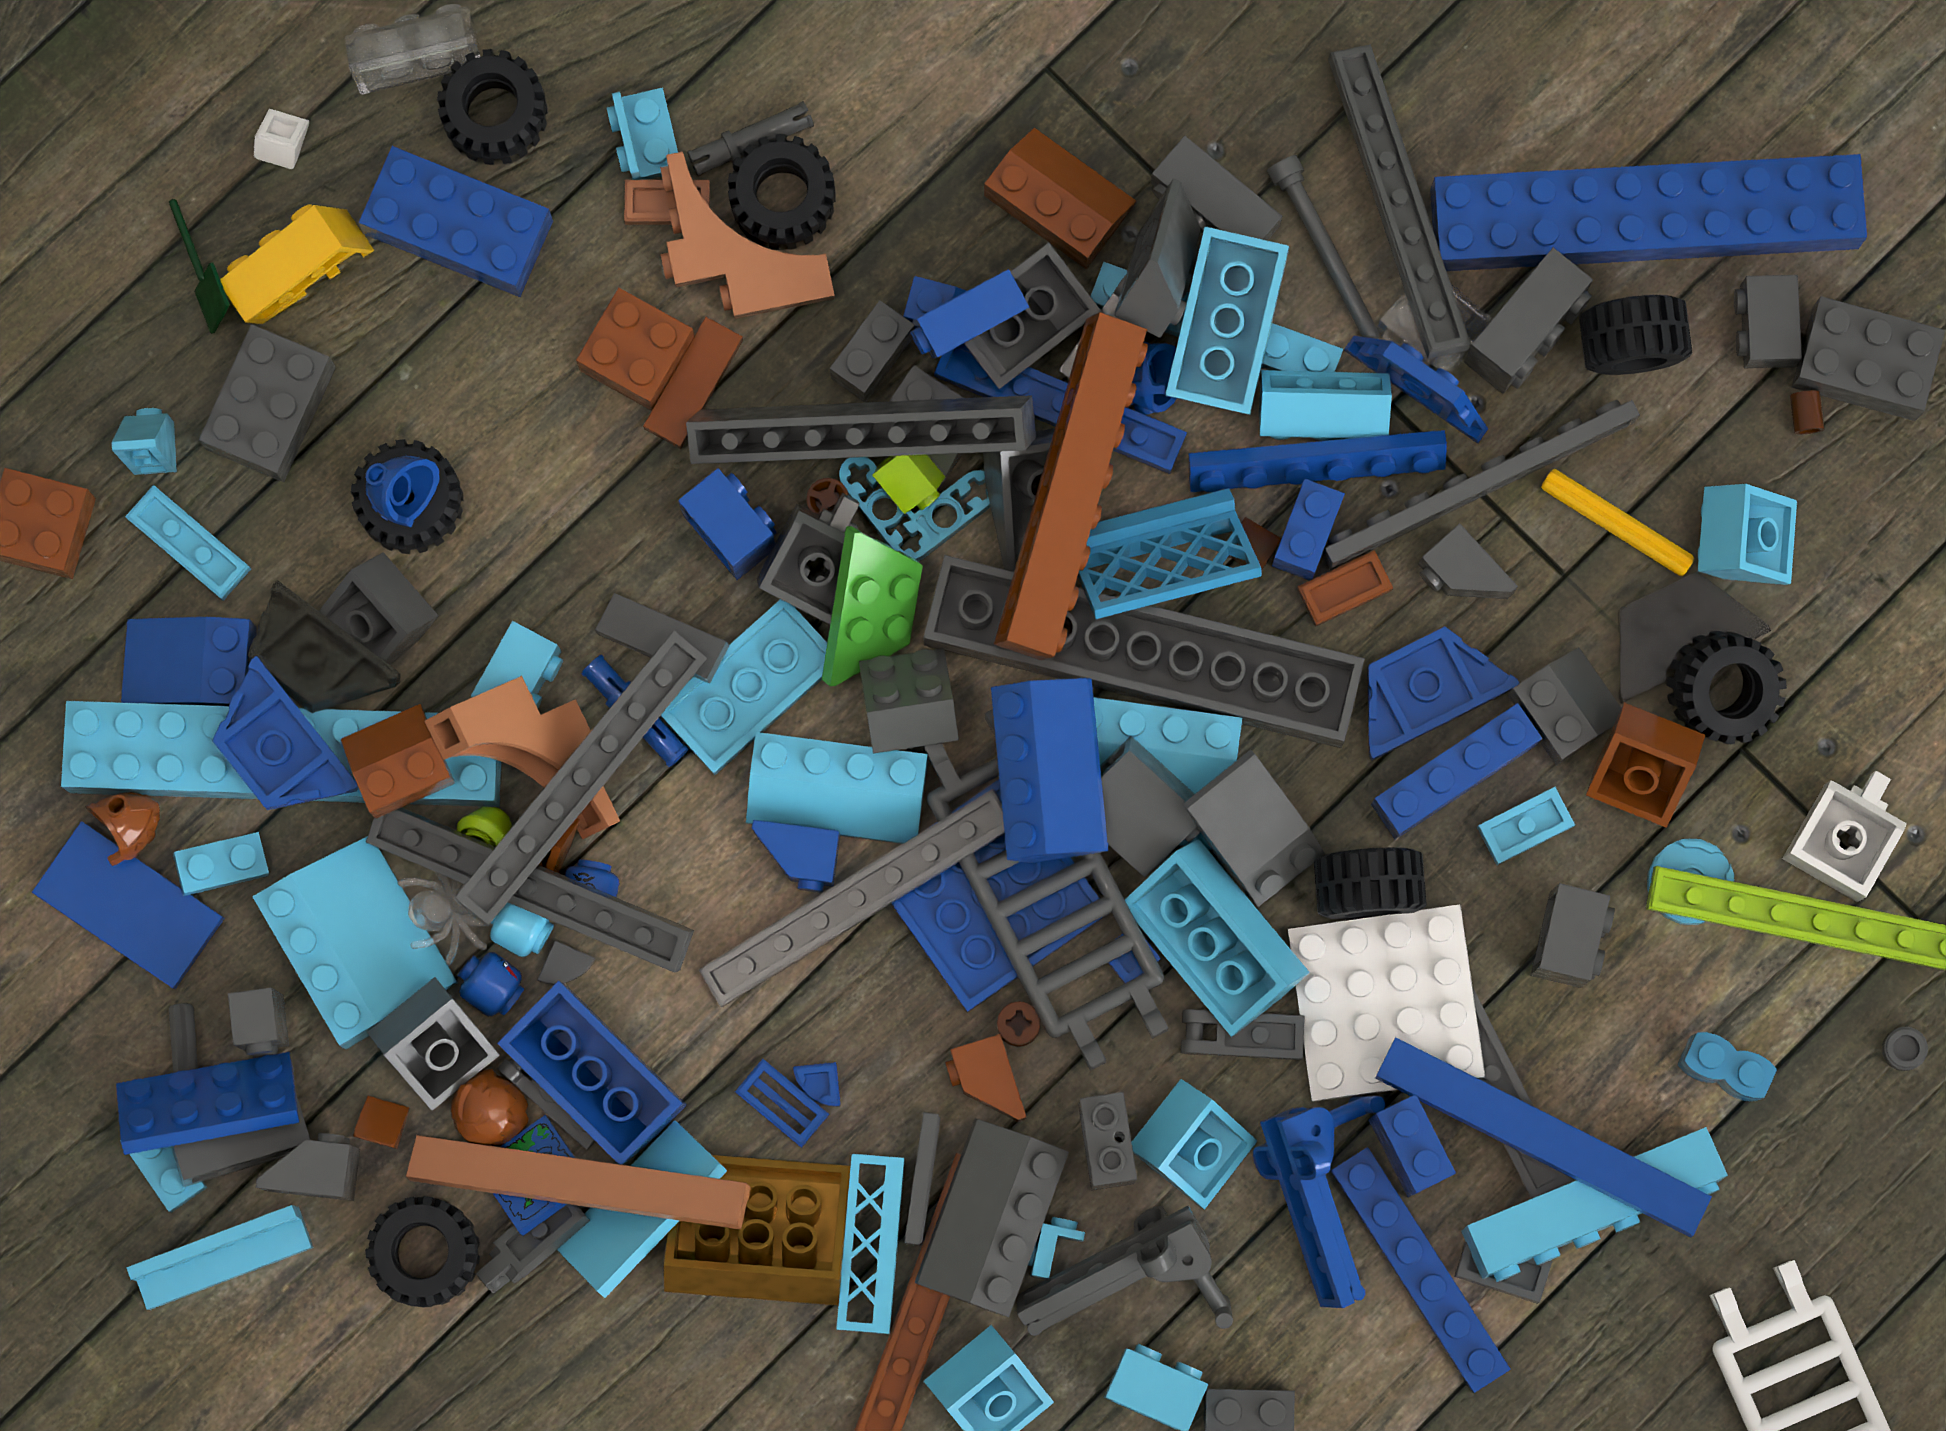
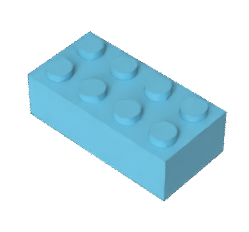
M1204 227L1166 396L1251 415L1289 252L1288 245Z

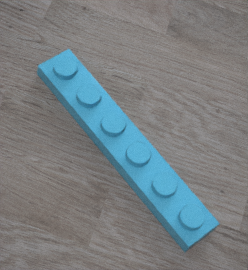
M1103 262L1090 296L1100 309L1104 307L1126 275V269ZM1189 292L1181 300L1187 302ZM1184 313L1176 326L1171 323L1165 330L1166 333L1179 337ZM1272 323L1262 368L1275 371L1335 372L1343 349Z

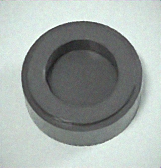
M1899 1027L1887 1034L1882 1044V1054L1889 1066L1899 1071H1909L1917 1068L1924 1062L1928 1053V1044L1925 1037L1920 1031L1912 1027Z

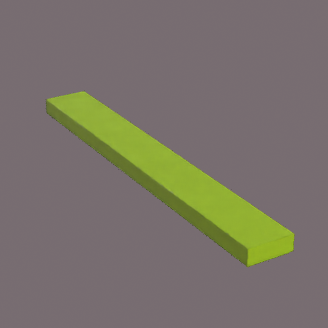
M1659 866L1653 867L1646 910L1946 970V925Z

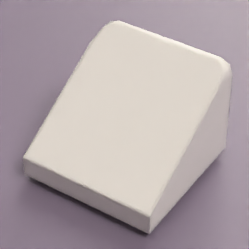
M269 109L255 135L254 157L258 160L293 169L309 126V120Z

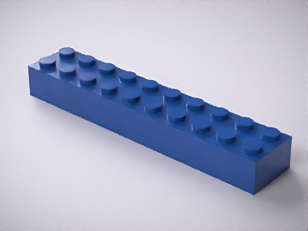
M1861 154L1434 177L1430 188L1433 233L1446 271L1536 267L1553 247L1574 264L1854 250L1859 249L1867 238Z

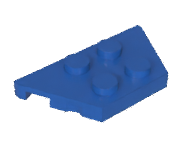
M1353 336L1345 347V352L1374 372L1390 373L1391 384L1476 443H1479L1487 432L1486 424L1465 392L1457 386L1459 381L1442 368H1438L1435 371L1422 362L1424 359L1422 354L1410 345L1403 343L1400 347L1393 341Z
M1443 627L1369 664L1367 667L1369 757L1373 761L1511 691L1520 684L1518 679L1511 674L1509 676L1476 648L1469 647L1462 641V638L1447 627Z
M255 656L251 659L248 673L239 691L235 692L229 705V712L225 720L220 723L212 741L267 810H272L359 790L353 776L259 657Z

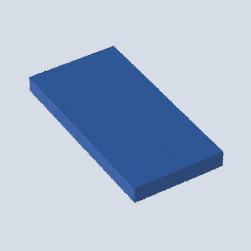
M81 821L32 893L165 984L176 989L225 918L193 896H183L181 888L137 858L124 860L112 866L107 857L118 851V845Z

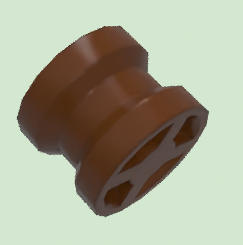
M833 478L817 480L807 492L806 501L808 509L818 515L823 508L832 512L833 508H828L836 505L842 492L848 495L846 487L843 483Z
M1021 1001L1011 1002L999 1013L997 1020L998 1033L1001 1034L1002 1040L1011 1046H1027L1039 1034L1040 1018L1034 1007Z

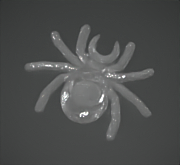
M437 872L435 873L441 881L443 888L435 881L421 878L399 880L398 885L400 887L418 885L435 890L424 891L413 897L409 903L408 916L414 925L422 930L440 932L426 940L412 942L410 944L411 948L418 949L432 946L447 937L452 928L450 950L445 961L448 966L452 965L457 954L460 926L463 933L476 947L481 950L487 949V945L478 939L466 923L473 927H489L493 925L490 923L488 926H485L453 899L464 884L459 888L460 882L453 879L452 886H450L448 878Z

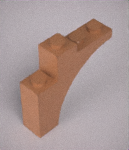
M683 152L666 155L668 166L660 167L665 192L674 191L677 207L669 209L673 233H682L683 239L667 242L668 253L661 254L665 278H674L676 288L726 278L727 284L719 286L724 311L733 309L735 319L835 299L826 254L796 255L765 248L739 235L727 226L701 197L691 178Z
M522 676L458 703L424 721L443 760L457 756L492 758L519 769L543 787L548 784L591 731L576 699L541 715ZM602 786L577 817L580 819L577 830L581 838L585 839L620 822L604 786Z

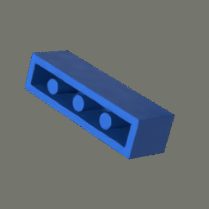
M1517 703L1377 796L1371 805L1396 840L1537 746L1543 738L1519 703Z

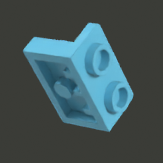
M663 88L621 97L620 92L612 93L615 106L606 108L612 132L621 131L624 146L616 147L621 171H630L632 180H650L662 177L660 167L668 166L666 155L678 153Z

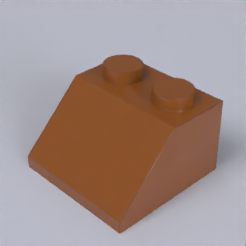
M421 704L341 739L352 774L369 813L376 819L455 784L447 762L442 759L424 722L427 720Z

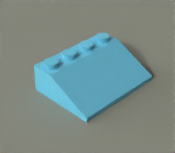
M1094 697L1100 765L1132 736L1196 794L1237 761L1242 718ZM1201 832L1190 842L1184 839L1179 844V846H1187L1199 839L1208 850H1212Z
M367 837L289 874L252 896L337 1043L344 1049H348L368 1037L367 1032L434 977L446 990L458 983L380 849L366 843Z

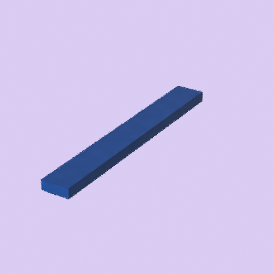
M1396 1037L1375 1079L1409 1096L1416 1094L1419 1101L1690 1238L1694 1236L1712 1196Z

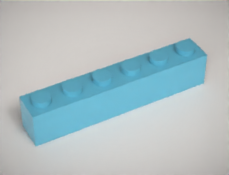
M1707 1127L1634 1157L1708 1195L1720 1190L1717 1182L1728 1176ZM1576 1180L1469 1224L1461 1232L1482 1279L1494 1275L1496 1282L1520 1273L1518 1264L1534 1258L1536 1265H1540L1559 1257L1561 1254L1558 1248L1574 1242L1576 1249L1601 1239L1598 1231L1614 1226L1616 1233L1640 1223L1637 1215L1642 1213Z

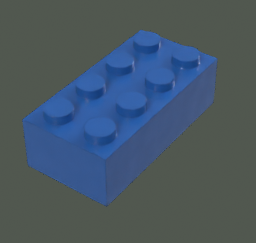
M392 146L358 223L366 236L521 297L553 223L550 210L546 207Z

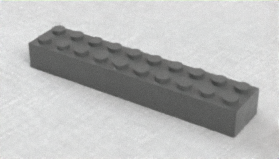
M944 555L923 637L924 646L936 649L944 648V651L1057 679L1090 678L1094 688L1183 710L1240 717L1244 725L1337 748H1342L1345 742L1365 658L1151 605L1095 619L1084 590L1079 588L1076 604L1071 612H1067L1063 627L1067 629V637L1062 650L1056 653L1055 657L1041 661L994 645L1014 572ZM1102 593L1098 596L1100 602L1118 598Z

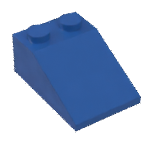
M180 617L127 619L121 703L229 706L235 692L239 691L248 673L251 659L255 657L257 627L250 619Z

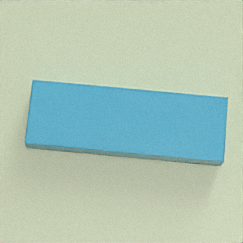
M154 485L125 516L223 601L251 570L244 561Z

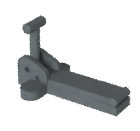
M1156 1206L1146 1210L1134 1221L1133 1235L1025 1290L1016 1297L1017 1315L1024 1326L1027 1325L1028 1332L1033 1336H1037L1048 1327L1146 1276L1153 1277L1160 1282L1193 1279L1215 1314L1216 1325L1221 1329H1226L1233 1323L1230 1299L1222 1294L1209 1273L1212 1264L1209 1240L1189 1206L1169 1216L1163 1206Z

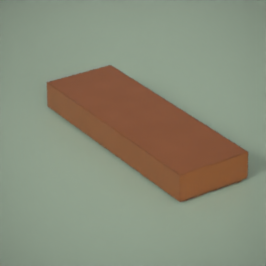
M705 317L643 426L644 429L682 449L688 438L686 422L699 410H703L706 407L743 342V336Z

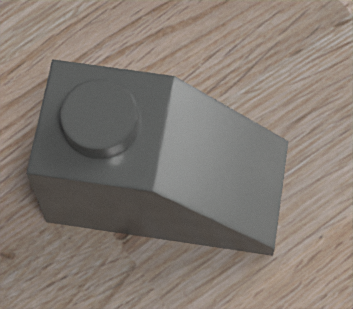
M1460 523L1423 555L1418 564L1423 569L1419 574L1425 583L1435 592L1441 589L1447 596L1508 599L1518 588L1514 581Z

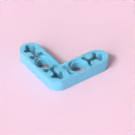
M868 457L848 458L841 465L839 471L840 482L846 487L848 495L858 500L859 510L884 542L894 550L901 551L917 561L924 559L991 507L987 489V498L982 501L977 496L966 503L967 508L971 510L967 515L964 514L960 503L951 497L955 493H959L960 499L963 500L971 492L969 485L971 482L975 481L978 485L985 483L984 471L974 470L943 491L925 509L919 510L915 514L911 510L904 514L897 506L896 515L889 520L883 521L874 516L872 508L874 503L881 498L891 499L885 490L881 488L874 491L867 498L866 502H863L860 497L867 495L866 490L859 482H854L852 485L848 482L851 478L850 469L855 466L858 470L867 468L869 472L866 474V479L874 490L878 484L872 476L877 468L874 462ZM947 505L956 511L957 519L952 526L941 528L934 523L932 515L939 506ZM904 516L909 519L908 522L903 523V528L911 537L917 534L922 537L918 541L920 549L917 552L910 548L905 551L900 548L903 545V538L897 529H895L892 535L886 532V530L896 527Z

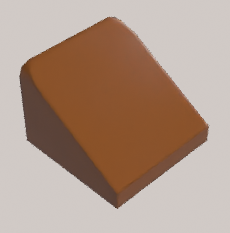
M367 1096L353 1137L398 1150L410 1108Z

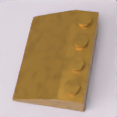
M712 1155L727 1170L720 1179L744 1182L750 1186L741 1229L679 1221L667 1234L664 1259V1292L839 1306L851 1166Z

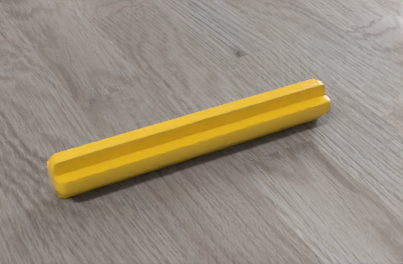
M1552 469L1541 486L1543 491L1679 576L1685 575L1694 562V556L1557 469Z

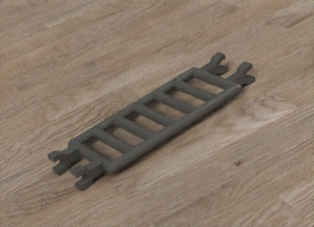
M992 709L985 713V720L995 736ZM942 743L923 746L924 752L928 754V759L942 783V786L927 795V802L937 822L952 814L947 802L999 776L998 758L958 777ZM1006 850L981 863H978L974 853L960 861L959 864L1049 1036L1057 1038L1071 1032L1091 1071L1105 1064L1107 1060L1087 1022L1133 1000L1152 1039L1168 1031L1167 1029L1169 1028L1149 993V990L1159 986L1164 981V974L1100 853L1082 855L1083 859L1000 902L997 900L987 879L1019 863V861L1007 860ZM1092 874L1103 895L1102 898L1018 940L1007 919L1008 916ZM1112 912L1123 936L1038 979L1027 955ZM1130 951L1133 952L1144 974L1058 1017L1047 996L1048 993Z

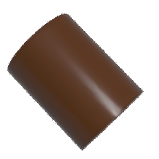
M1811 390L1791 394L1790 402L1794 434L1804 435L1823 431L1824 422L1820 391Z

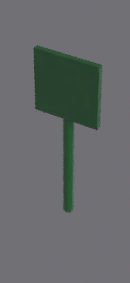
M171 199L169 201L170 208L199 280L194 292L209 331L212 334L216 332L230 304L214 263H209L204 272L178 202L175 199Z

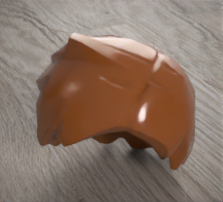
M486 1069L477 1073L467 1083L462 1084L454 1093L451 1102V1117L455 1128L464 1140L474 1144L501 1146L509 1142L526 1127L528 1116L525 1112L528 1108V1103L515 1084L497 1075L493 1069Z

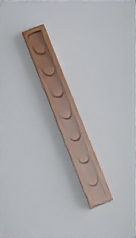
M416 1135L406 1175L410 1181L734 1229H741L750 1192V1186L744 1182Z

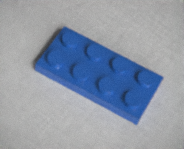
M290 1052L116 1083L120 1137L124 1155L299 1123Z

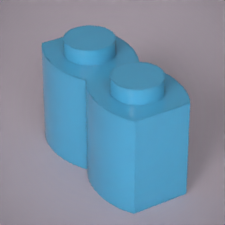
M1698 1032L1690 1036L1678 1061V1066L1690 1077L1706 1083H1718L1727 1094L1744 1101H1758L1765 1098L1777 1071L1775 1066L1763 1056L1749 1051H1736L1733 1045L1724 1038L1707 1032Z

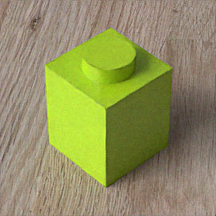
M928 455L888 456L872 474L904 514L915 506L923 510L940 496L937 489L945 479L944 474Z

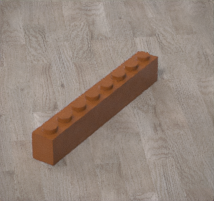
M1101 312L1086 319L994 645L1042 661L1055 657V654L1059 653L1065 644L1067 629L1063 626L1067 612L1072 611L1078 598L1079 588L1075 586L1079 570L1082 571L1085 568L1089 559L1090 546L1086 545L1090 530L1096 528L1101 517L1102 506L1098 505L1102 489H1105L1113 474V465L1109 464L1113 448L1116 449L1121 443L1125 431V425L1121 423L1124 409L1131 405L1136 392V384L1132 383L1136 367L1139 368L1142 365L1147 353L1148 344L1144 342L1146 328Z

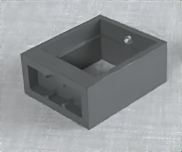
M1124 1092L1080 1098L1078 1108L1091 1191L1134 1185L1137 1181ZM1118 1137L1121 1139L1122 1142L1118 1143L1114 1140V1138Z

